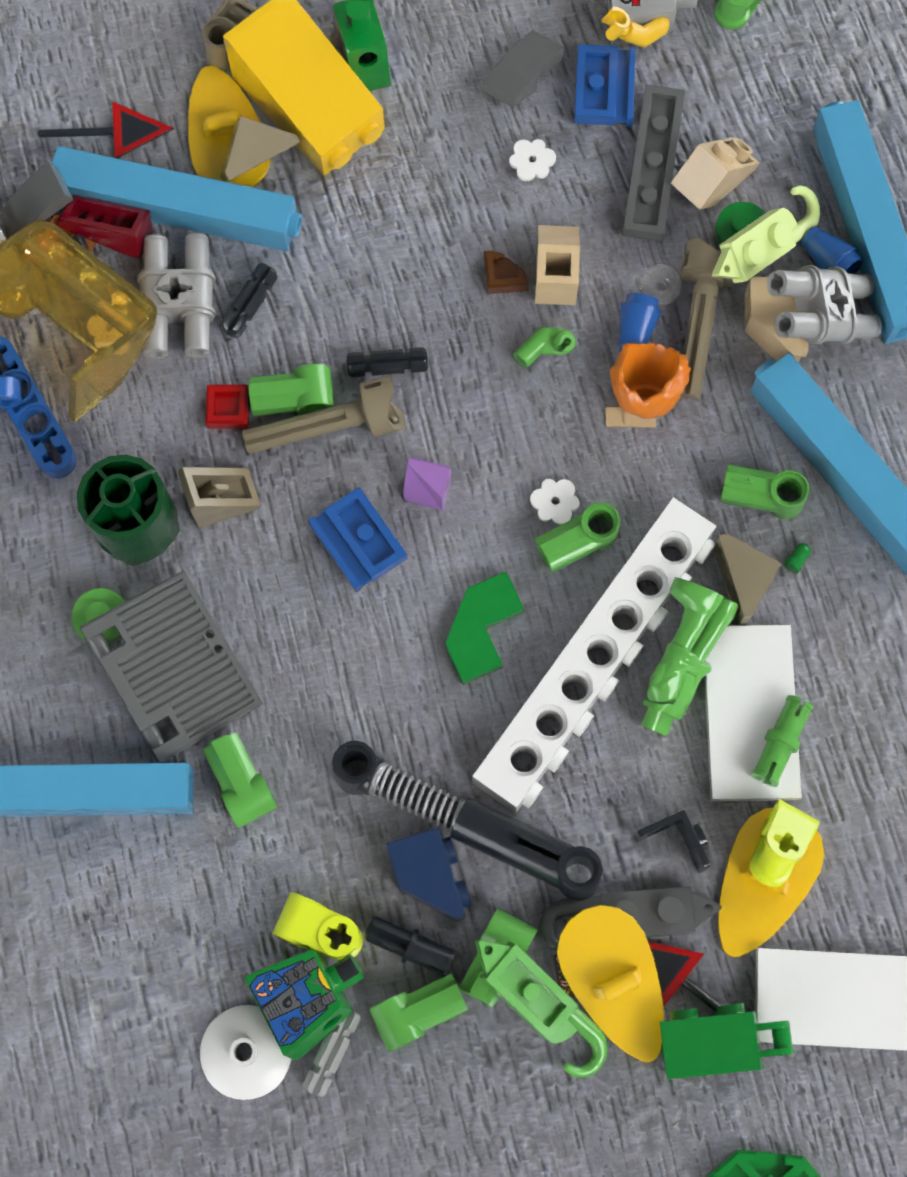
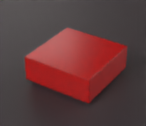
M207 385L205 416L207 429H249V385Z

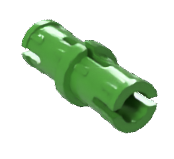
M794 695L787 696L786 703L774 729L767 731L764 737L767 744L755 769L751 773V776L758 781L761 778H765L763 783L771 787H778L780 777L791 753L798 751L801 745L798 738L809 714L814 708L808 701L801 705L802 698Z

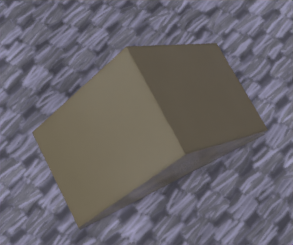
M240 116L234 125L221 173L222 180L229 182L300 143L297 135Z
M182 467L178 470L190 511L199 528L256 510L261 506L249 468Z
M729 534L719 535L713 550L728 598L739 605L734 617L737 626H746L782 563Z

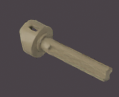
M701 238L689 240L685 244L680 273L681 278L694 284L683 354L687 355L688 366L691 368L689 383L685 386L680 397L684 400H699L701 397L718 288H727L735 284L732 279L712 276L721 251L713 248Z
M388 375L360 383L361 395H359V401H351L243 430L242 436L247 452L250 454L349 427L359 426L364 422L367 427H370L374 438L406 429L403 411L391 401L394 394L392 376Z

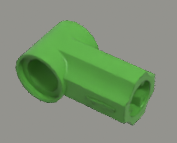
M307 364L297 367L294 373L250 377L249 397L253 416L297 412L299 415L334 407L331 369L323 364Z
M727 465L720 503L768 511L780 519H792L803 510L809 494V484L801 473L794 470L773 473ZM782 488H789L797 494L798 500L793 502L783 501L778 496L777 491Z
M597 502L587 507L583 514L535 538L534 541L545 565L551 573H554L596 550L602 551L614 545L618 538L620 517L613 506ZM604 519L612 528L608 533L596 534L590 530L588 525L593 520Z
M237 732L224 735L212 741L203 749L211 770L223 790L220 793L237 828L278 808L262 774L257 773Z
M497 908L481 940L504 945L510 941L516 943L526 953L538 929ZM488 946L484 948L485 953L489 950ZM477 953L459 989L493 1008L500 997L479 977L483 970Z
M449 974L410 994L403 992L373 1006L369 1011L387 1052H391L426 1035L424 1031L462 1015V1013L468 1011V1008L452 974Z

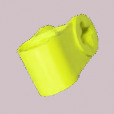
M779 799L760 834L762 836L750 860L749 867L754 877L762 884L770 887L783 885L789 878L794 864L805 854L820 821Z
M290 892L272 932V935L306 950H315L338 961L349 954L356 957L363 945L362 932L351 919L294 892ZM345 927L347 928L346 934L351 938V942L349 945L341 944L338 950H335L336 944L330 939L333 932L341 933Z

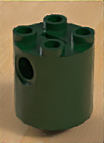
M127 454L109 456L93 464L82 477L77 490V509L94 538L98 540L101 548L114 559L123 561L127 565L136 566L163 554L174 541L180 530L177 509L157 470L144 459Z

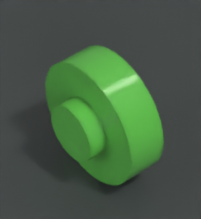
M96 588L85 592L78 598L72 610V624L75 631L85 640L80 626L126 601L116 592L106 588ZM115 626L103 632L109 645L115 644L122 639Z

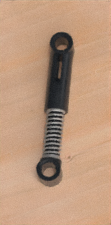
M349 741L339 746L335 751L332 759L334 775L338 785L346 793L352 795L365 794L367 796L369 794L373 796L378 795L379 799L386 797L387 803L393 800L394 806L400 804L402 810L407 807L408 813L414 811L415 816L422 814L423 820L428 817L430 823L436 820L437 826L443 824L444 830L450 828L451 838L558 888L569 899H587L598 889L603 872L602 861L597 853L590 848L572 846L470 797L466 801L462 799L460 802L456 801V796L451 799L449 798V792L443 795L442 789L437 792L435 791V786H432L431 789L428 788V782L422 785L421 779L415 782L413 781L414 776L406 777V772L400 775L399 769L395 772L392 771V765L389 766V764L385 763L384 759L376 756L373 749L364 742ZM360 760L368 766L363 774L350 776L344 772L348 763ZM573 864H581L589 869L591 878L584 883H576L569 879L566 870Z

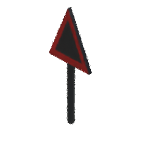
M112 101L113 127L39 130L37 135L40 138L114 135V157L118 159L174 130V128Z
M648 942L656 966L663 1008L680 985H683L717 1013L716 1006L722 1005L687 978L704 953Z

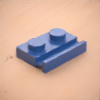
M578 44L574 124L614 125V122L632 126L636 47H630L629 50H618V46Z
M360 487L324 509V512L316 518L312 517L308 520L310 528L356 593L369 582H374L408 559L407 553Z

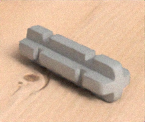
M353 1011L348 1018L338 1024L324 1038L313 1061L315 1067L313 1071L309 1070L303 1083L305 1091L318 1097L326 1095L332 1082L329 1078L332 1073H336L351 1041L348 1037L351 1032H355L359 1024V1013Z

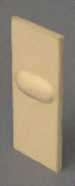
M606 407V427L656 428V418L641 419L629 414L622 407Z

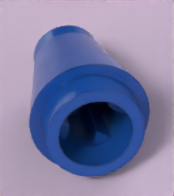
M818 226L811 228L801 241V246L806 249V252L820 269L838 266L847 273L856 274L862 265L863 258L858 255V248L821 230Z
M641 293L627 294L626 301L622 302L620 306L619 353L622 350V345L626 343L647 344L661 314V311L658 309L659 300L657 298Z

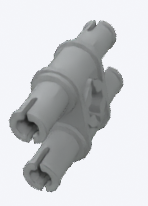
M198 233L185 236L184 269H168V239L165 236L153 234L144 237L143 269L137 276V283L140 285V308L137 309V317L143 323L144 357L148 359L166 358L168 356V324L183 322L185 323V355L190 358H205L209 356L210 323L216 315V310L213 308L212 287L215 284L216 276L209 269L208 236ZM175 293H179L178 299L173 300Z
M806 265L797 271L776 270L777 272H772L768 276L767 288L772 296L795 297L797 312L786 311L776 317L775 331L779 337L803 338L806 342L814 345L821 344L824 341L844 345L853 339L876 338L881 333L882 322L877 314H856L854 299L862 300L868 298L874 291V280L869 274L847 273L838 266L818 269L816 266Z

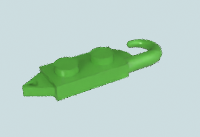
M475 939L476 949L483 970L479 977L543 1039L552 1043H561L578 1032L591 1045L592 1055L585 1065L574 1066L570 1063H565L563 1066L564 1071L578 1078L589 1077L598 1072L606 1061L608 1052L607 1040L602 1030L578 1007V1004L516 943L509 941L504 945ZM486 946L489 947V950H488L487 953L484 952V948H485Z

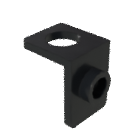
M685 810L644 827L634 835L636 842H639L677 825L698 872L702 873L711 867L704 850L709 849L705 834L699 824L692 826Z

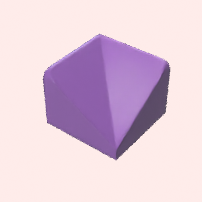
M413 457L409 458L403 490L404 500L443 510L451 484V468Z

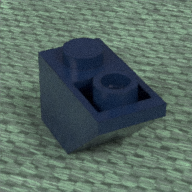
M435 828L386 844L400 891L403 894L456 922L465 920L463 908L471 906L464 880L455 882L450 865L458 861L450 836L442 839L439 828Z

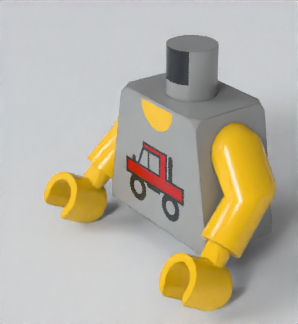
M607 0L608 13L601 19L602 23L609 25L605 35L611 44L628 42L640 48H646L673 31L676 9L696 8L697 0Z

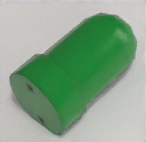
M800 543L795 547L791 555L783 563L788 571L795 574L800 572L803 567L802 565L810 555L811 548L809 545Z

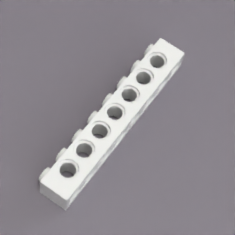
M674 497L474 773L472 784L515 814L522 805L528 809L532 806L544 788L538 783L547 769L554 773L569 753V750L563 746L573 733L578 737L583 734L594 718V715L589 710L597 698L604 702L607 700L619 682L614 677L622 663L628 667L632 665L644 645L638 642L647 628L654 633L667 615L668 610L663 608V605L671 596L670 587L674 578L678 577L691 581L692 576L687 574L695 560L703 564L712 552L716 543L711 540V537L716 529V525ZM669 546L675 547L681 552L683 559L669 561L662 555L661 549ZM642 580H650L657 585L659 593L652 596L644 595L638 590L637 583ZM617 614H627L633 619L635 627L630 630H621L614 625L612 617ZM593 648H602L608 652L611 661L605 665H596L589 660L587 652ZM569 682L579 683L584 687L586 696L580 700H570L563 694L562 687ZM552 717L560 723L561 731L554 736H546L538 730L536 724L541 718ZM519 752H527L534 757L536 766L531 771L520 772L512 766L511 758Z

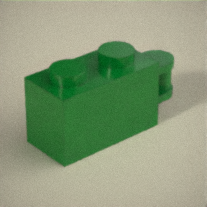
M744 1003L716 1006L717 1016L699 1017L698 1008L670 1011L671 1020L660 1021L667 1079L763 1070L762 1057L794 1054L790 1021L757 1024L756 1012H745ZM759 1031H772L774 1049L761 1050Z

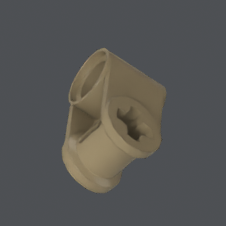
M223 0L221 6L202 28L204 50L209 65L218 67L222 71L230 70L223 35L258 10V7L246 0Z

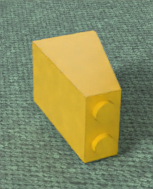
M270 0L223 35L233 80L279 129L297 135L300 143L295 146L323 176L333 169L342 168L351 159L353 153L364 145L373 144L381 136L385 129L383 107L297 0Z

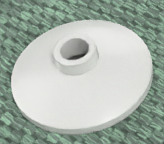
M253 1005L236 1006L219 1014L206 1029L200 1047L201 1066L207 1080L220 1093L234 1099L249 1100L268 1094L282 1082L291 1063V1058L283 1056L260 1008ZM241 1043H248L252 1047V1056L247 1061H241L236 1056V1049Z

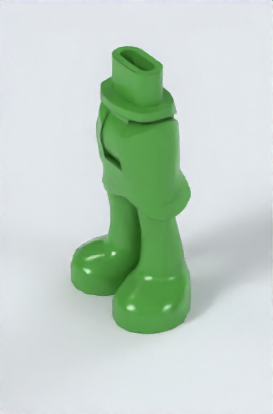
M678 577L674 578L670 592L684 607L682 620L673 639L666 645L661 661L650 676L647 697L650 701L644 699L642 704L648 707L641 726L664 736L668 735L673 720H680L683 717L701 679L712 670L711 665L705 660L725 628L734 619L739 607L737 603L724 598L723 595Z

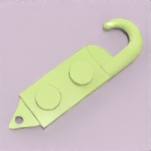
M801 185L791 189L793 196L801 195L806 202V215L800 221L796 222L794 216L785 208L769 210L719 245L721 254L712 272V276L732 279L734 283L746 282L794 248L796 243L803 239L811 228L818 225L820 205L814 192L807 186Z

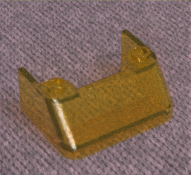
M45 221L30 223L0 244V315L6 318H20L37 308L93 352L85 360L83 367L70 377L68 418L75 423L123 383L155 329L157 319L156 305L151 299L52 223Z

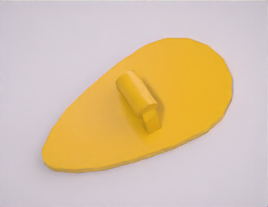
M213 65L203 67L194 82L189 100L188 139L192 166L197 176L223 181L221 173L236 120L240 116L260 122L240 86L228 74ZM271 159L230 180L229 183L248 187L256 186L266 176Z
M765 808L747 819L738 831L728 857L719 899V905L722 908L718 911V933L722 950L733 958L755 950L770 939L804 900L821 872L824 849L822 837L816 830L805 854L794 864L789 878L783 885L770 887L762 884L754 877L749 867L750 860L762 836L760 834L773 808Z
M597 905L582 909L567 921L559 935L556 953L560 970L578 1001L614 1044L625 1053L642 1062L654 1061L660 1054L662 1045L660 1021H664V1009L656 966L646 935L634 917L618 907Z

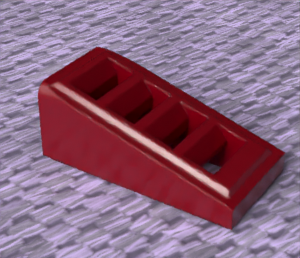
M72 194L73 201L66 205L58 220L59 228L76 235L82 234L84 238L127 256L141 258L144 252V237L152 235L150 210ZM82 212L87 214L85 219L79 218Z

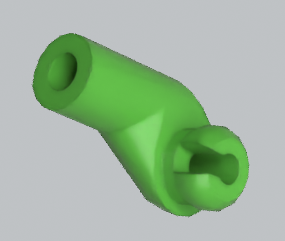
M542 327L537 329L513 353V357L521 366L528 368L540 355H565L575 348L576 338L573 333L563 328Z

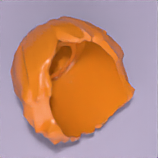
M652 342L647 344L626 343L622 345V350L617 360L610 368L613 392L619 406L629 414L641 419H653L667 414L679 401L685 386L689 383L691 368L688 366L687 355L680 354V351H675V348H665L662 344L656 345Z

